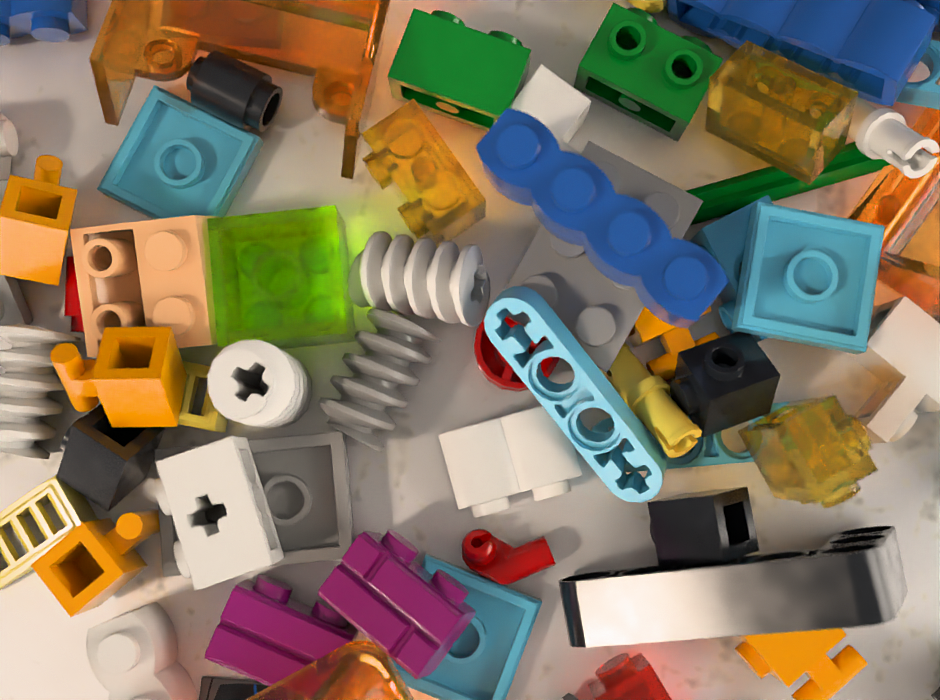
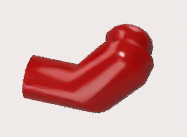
M475 529L466 534L461 545L462 559L469 569L500 585H509L556 565L544 536L514 548L494 537L487 530Z

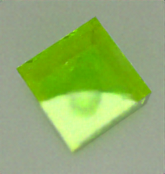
M336 205L207 219L218 347L224 349L241 340H261L280 349L356 341L354 338L356 331L353 302L348 294L350 267L346 224Z

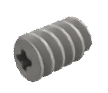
M369 309L366 315L368 320L378 330L377 333L367 331L356 332L354 338L365 350V355L344 354L342 360L354 373L353 377L332 375L330 382L342 396L340 400L320 397L318 404L330 417L328 422H326L327 424L361 443L382 452L384 445L372 432L373 429L394 430L396 423L384 409L386 406L406 408L408 401L396 387L398 384L418 386L420 379L410 369L409 364L410 362L430 364L432 357L420 344L422 340L441 342V340L422 327L393 312Z

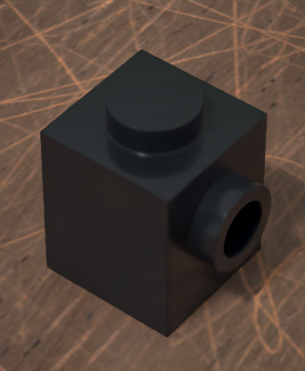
M737 331L678 352L674 381L670 383V395L691 421L702 430L701 436L704 438L770 413L781 374L751 334Z
M99 404L84 417L76 420L64 434L60 443V448L64 450L56 477L109 512L147 477L155 456V449H158L165 427H112L102 404Z
M747 486L684 493L647 502L650 515V535L655 544L659 566L725 563L760 551Z

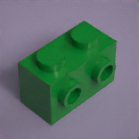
M613 2L578 66L573 87L678 142L724 59L713 54L711 48L702 40L688 35L680 37L658 26L655 18L649 13L638 8L625 9Z
M414 8L387 76L392 98L488 132L506 108L511 109L514 100L522 90L529 72L531 49L523 47L520 40L508 33L490 31L486 34L466 27L460 18L451 13L434 10L429 14Z

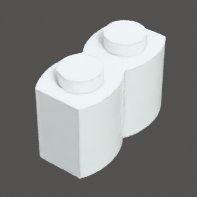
M543 406L439 434L458 509L471 506L474 518L509 509L510 504L507 496L532 489L535 501L570 492L571 488L568 479L582 475L574 445Z
M157 602L124 613L88 629L86 636L88 661L98 682L109 692L108 700H198L189 674L176 661L178 644L173 623L167 612Z

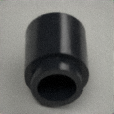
M219 50L212 51L206 58L203 56L198 57L192 64L186 80V87L191 91V103L193 106L245 131H249L252 128L261 132L267 130L277 115L283 96L282 88L272 83V77L269 74Z

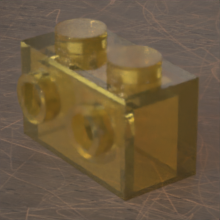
M747 40L710 77L705 130L810 185L844 148L858 92Z
M412 99L362 133L369 153L362 158L365 167L382 190L391 185L403 202L397 208V211L417 240L426 235L427 238H431L435 242L436 248H438L442 242L453 240L485 218L486 199L415 99Z
M836 395L791 401L737 431L775 498L799 501L802 505L821 503L823 508L833 507L857 495L861 491L857 481L878 470L868 451L872 450V442L866 429L856 417L845 413Z

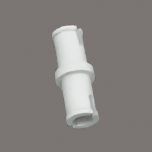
M847 92L838 96L829 107V113L843 120L841 121L835 116L827 117L829 125L855 140L858 150L871 159H884L911 179L924 176L936 164L938 157L932 156L921 148L926 149L932 154L939 152L937 142L907 127L904 117L892 109H877L863 99Z

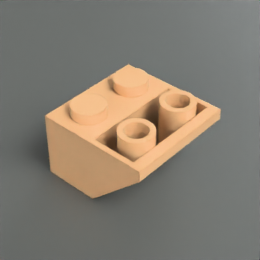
M190 215L69 229L88 357L97 356L104 327L171 326L178 348L213 345L235 338L220 216Z

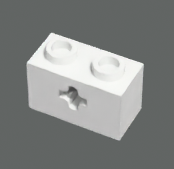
M230 436L156 462L160 475L154 481L156 498L163 513L167 516L172 515L179 540L174 542L175 560L182 576L186 579L191 578L195 591L273 565L285 558L247 437ZM224 503L227 509V516L220 518L218 522L208 523L205 518V511L213 508L214 504Z

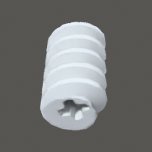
M378 231L374 232L368 239L365 249L356 256L351 265L348 278V294L352 302L361 308L371 306L380 310H393L401 315L416 314L423 319L438 317L446 323L452 324L461 321L469 327H474L483 320L488 308L490 278L486 267L483 265L481 249L475 244L465 245L459 253L458 246L454 241H444L436 248V244L431 238H420L414 244L413 239L409 235H397L392 240V237L387 232Z
M19 323L0 326V338L12 344L11 349L0 350V366L6 369L4 374H0V452L29 458L49 459L50 453L34 444V441L55 438L57 429L41 420V416L61 414L63 405L47 396V392L65 390L59 375L53 371L54 365L50 359V353L60 343L80 341L81 338Z
M241 340L225 347L214 358L207 375L208 393L214 407L227 419H232L245 425L263 428H284L297 422L308 410L313 396L312 380L306 367L294 356L277 348L275 345L261 340ZM262 379L270 385L266 394L263 389L259 388Z

